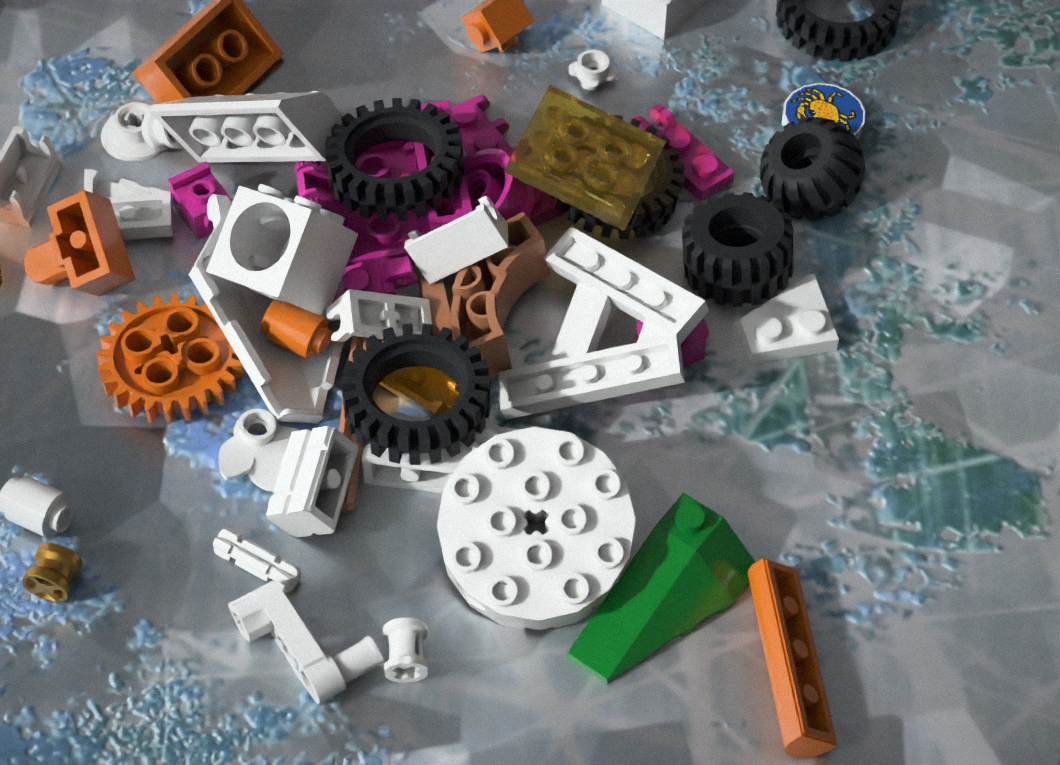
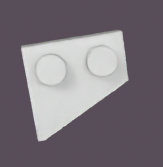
M85 169L84 190L110 199L123 240L173 236V201L171 192L154 187L145 188L137 182L121 178L119 183H114L101 179L96 170Z
M815 274L805 276L740 319L739 332L750 365L836 351L839 338Z

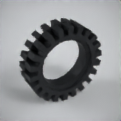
M777 0L776 23L778 28H783L782 35L786 40L793 37L792 46L800 49L803 45L807 44L806 54L814 57L817 50H822V60L831 61L832 53H839V61L848 62L850 53L853 52L858 61L865 59L866 51L874 56L880 52L881 46L886 48L890 44L891 37L894 38L897 32L903 0H869L875 10L873 14L864 20L848 23L829 21L816 16L806 8L803 0Z
M392 98V107L384 108L382 99L373 101L374 111L369 112L367 107L362 105L356 108L357 118L347 113L341 117L342 126L334 124L331 128L332 136H327L325 141L326 149H324L329 184L338 202L345 201L346 209L352 213L359 208L360 216L370 219L374 210H377L378 221L388 222L390 212H397L398 221L408 220V210L414 209L417 218L427 215L426 204H429L436 211L443 206L442 197L450 201L455 196V188L460 189L463 182L462 175L465 173L462 136L459 133L457 123L455 121L450 122V115L444 110L438 114L437 106L428 103L421 111L420 100L411 99L409 106L403 107L402 98ZM396 140L421 143L430 148L435 154L432 162L423 170L398 178L370 176L363 173L355 165L358 157L369 148Z
M596 115L594 124L591 123L588 117L580 120L578 127L572 124L567 128L566 134L562 133L549 169L548 185H551L549 193L552 199L558 198L556 207L561 213L570 209L568 220L573 224L584 218L583 230L592 233L595 225L603 227L601 237L610 238L613 229L618 230L620 240H628L631 230H633L637 238L645 237L648 229L652 233L660 230L662 223L666 225L672 213H674L685 182V175L683 174L685 169L684 162L678 161L680 153L676 147L668 149L670 140L665 135L655 140L657 129L649 125L642 132L638 130L641 121L633 118L630 126L622 125L623 116L618 115L613 116L611 124L607 123L605 115ZM595 155H611L627 159L647 172L652 180L653 190L637 199L611 197L590 186L583 179L579 165L587 158Z
M412 323L402 324L403 335L396 337L392 327L382 330L383 343L373 334L365 339L366 350L357 346L352 352L353 361H346L344 366L345 376H342L341 379L347 427L351 434L356 433L357 442L363 448L370 443L371 454L379 458L388 448L389 462L400 464L402 454L409 453L410 465H421L420 453L429 452L432 464L441 462L442 448H445L452 458L460 454V441L467 447H470L475 442V432L482 434L486 427V418H489L490 375H488L486 360L481 361V351L475 345L469 349V339L462 334L453 342L452 330L446 327H442L438 337L434 336L433 324L423 323L421 334H413ZM424 366L438 369L450 376L460 389V395L456 403L448 411L438 417L424 421H405L387 415L377 406L373 399V393L377 385L387 375L407 367Z

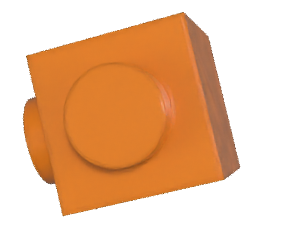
M485 0L461 17L466 26L469 39L479 48L480 52L497 48L498 52H502L519 41L517 34L535 22L523 0Z

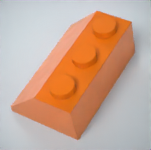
M212 0L132 73L157 104L190 97L242 95L284 53L242 0Z

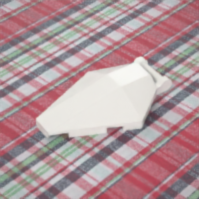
M212 194L207 203V214L209 220L213 221L214 229L192 267L189 276L276 422L319 423L323 419L322 414L328 390L334 384L344 342L332 341L330 339L327 348L321 355L315 353L312 358L306 359L269 341L268 335L262 333L260 327L267 308L274 300L206 272L233 203L227 196ZM290 237L286 241L281 250L280 258L283 256L288 247ZM341 319L329 322L328 329L332 330V334L339 330Z

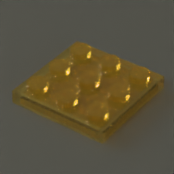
M549 85L504 172L523 183L560 199L564 203L581 209L603 222L625 231L666 141Z

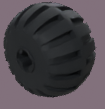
M805 117L800 118L796 124L792 121L784 125V130L781 133L777 131L770 138L769 144L765 146L760 160V180L764 194L770 198L771 204L779 203L784 207V213H789L791 217L800 220L802 217H806L809 221L823 220L824 214L833 217L841 213V207H848L855 200L856 194L859 193L864 181L866 171L865 160L859 141L843 125L826 118Z

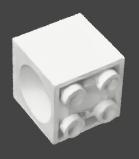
M263 184L259 185L257 191L239 186L206 272L273 300L286 301L304 310L326 317V308L333 302L358 233L343 226L344 217L321 209L322 206L311 200L299 196L291 199L285 197V193ZM290 237L288 247L283 256L280 258L281 250L286 241Z

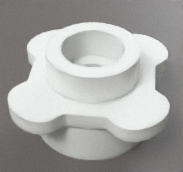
M599 50L584 51L578 56L577 62H572L569 65L570 75L577 76L582 82V87L586 90H595L605 81H613L617 77V69L609 66V57Z

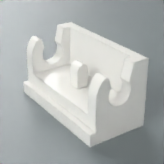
M14 126L0 151V221L31 227L62 167L61 160L56 158L53 143L46 135L42 136L39 142L41 148L30 143V136L25 128Z
M487 195L478 199L480 205L476 206V210L427 234L421 235L416 229L408 233L410 239L405 241L404 248L429 284L508 247V223Z
M349 289L326 308L327 320L337 321L341 319L339 330L331 336L332 341L345 342L351 336L369 338L373 334L377 339H383L382 330L390 327L393 328L396 337L402 336V324L411 323L413 324V334H421L423 323L432 324L429 299Z

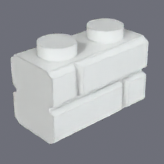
M331 426L313 428L312 431L306 429L292 432L286 452L282 458L274 494L269 499L266 513L267 519L296 538L313 536V533L317 535L334 533L358 453V446Z

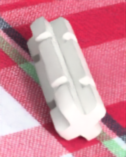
M230 528L222 529L214 539V552L228 561L236 559L235 565L264 581L274 580L285 592L293 591L302 577L301 568L287 559L279 561L280 555L248 538L242 541V535Z

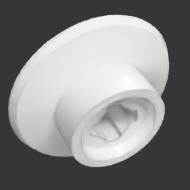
M143 102L127 103L121 106L107 120L101 132V142L104 149L111 156L123 161L140 162L153 159L165 152L155 151L150 148L142 134V123L144 117L149 113L150 105Z

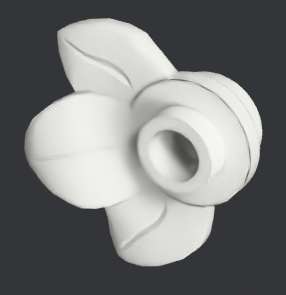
M264 409L246 411L235 423L234 436L220 447L218 460L221 475L225 480H232L249 474L251 481L258 487L274 492L282 458L286 452L291 433L299 430L280 426L274 416ZM259 432L263 435H252V433Z

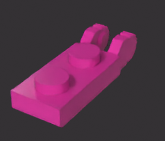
M658 104L650 109L649 116L651 121L662 133L658 136L656 133L654 139L657 140L665 135L670 140L668 149L677 148L680 153L678 161H683L685 166L683 172L685 182L683 187L697 200L703 201L733 183L734 171L681 123L677 124L673 113L666 109L665 106L663 107L662 104ZM638 115L637 117L633 118L641 121L638 130L644 132L649 125L653 127V125L649 121H646L645 118H643L642 116Z

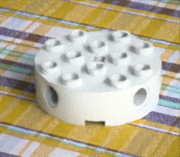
M533 426L497 434L464 456L443 488L437 530L447 574L469 606L501 626L543 630L551 627L555 629L577 624L599 608L629 565L636 518L627 482L603 451L571 432ZM544 523L545 534L542 535L540 532L535 531L529 535L528 524L538 525Z

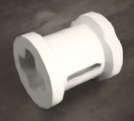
M403 617L388 621L384 625L383 637L388 641L389 660L384 664L385 677L390 681L398 683L418 682L428 676V662L424 660L423 640L427 638L428 626L422 620Z

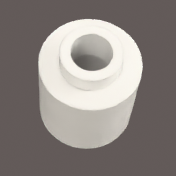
M13 477L5 483L0 492V512L5 514L6 519L46 538H51L59 532L66 530L73 518L74 510L71 506L70 495L33 478Z

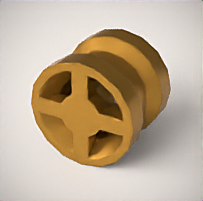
M54 543L40 544L34 555L36 564L34 567L27 569L22 579V584L30 593L43 600L53 603L65 602L72 590L70 581L79 576L84 566L83 561L76 553L62 545Z

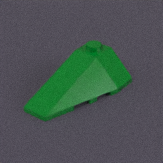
M682 493L648 535L618 583H615L567 652V658L604 683H611L654 656L656 649L679 635L682 638L696 630L698 623L717 612L720 615L731 608L750 585L748 569L756 563L723 516L687 494Z

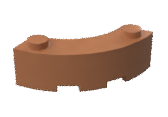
M524 212L507 220L508 247L459 270L452 287L453 301L450 321L454 339L456 340L462 334L469 339V349L475 345L481 351V361L486 360L490 379L498 376V372L512 369L503 332L511 308L528 288L550 275V269L543 259L546 255L544 238Z

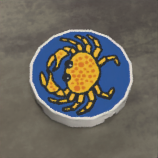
M810 84L793 91L786 99L783 108L782 126L792 121L796 124L800 118L821 117L840 123L855 135L858 140L864 128L865 110L861 101L849 90L833 84Z

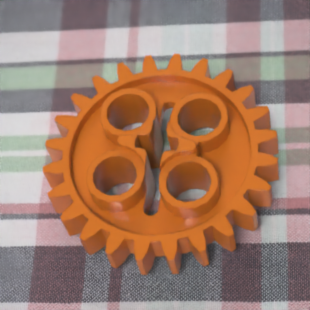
M173 293L170 303H163L162 299L156 295L154 296V306L148 308L141 301L136 302L138 313L135 315L123 310L121 312L123 325L113 322L108 324L111 336H101L100 338L103 350L96 353L99 363L97 369L101 383L104 384L106 395L108 397L114 396L116 407L119 409L128 405L132 417H136L145 410L148 422L152 423L158 414L161 413L165 414L167 424H171L175 413H182L187 422L191 421L192 410L196 408L203 414L208 415L207 403L213 401L216 404L224 405L223 391L235 393L237 391L235 379H243L245 376L242 363L207 304L204 302L201 306H198L196 295L194 294L188 298L186 303H180L177 293Z

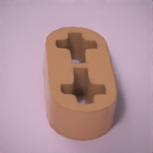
M424 275L418 276L420 298L429 299L434 336L438 337L442 327L452 330L450 308L443 279L429 284Z

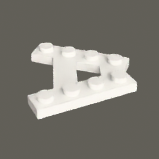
M571 226L543 259L549 269L577 284L549 361L498 372L500 410L506 420L685 383L681 343L709 312L705 300ZM612 306L619 308L644 323L637 343L596 351Z

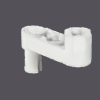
M274 580L229 603L230 612L245 640L252 642L270 632L317 704L346 690V683L384 664L382 662V655L370 636L363 638L362 641L332 657L328 654L324 655L300 616Z

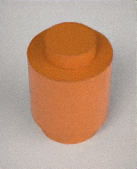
M274 300L269 305L260 327L261 332L268 335L269 341L306 359L312 358L315 353L321 355L327 348L332 336V330L328 329L329 321L326 317L279 300Z

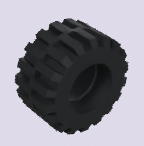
M734 192L724 193V197L718 198L713 196L708 198L707 204L699 203L693 208V214H688L685 218V226L682 227L685 278H688V285L692 290H698L700 297L705 300L713 298L715 304L722 306L725 303H733V307H742L743 303H751L753 306L760 304L763 298L772 299L777 296V290H784L786 288L788 278H792L793 226L789 213H784V207L779 203L771 204L770 198L763 195L754 197L753 193L743 192V195H734Z

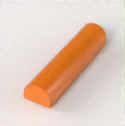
M761 558L748 569V578L786 754L791 757H815L837 747V740L797 569Z

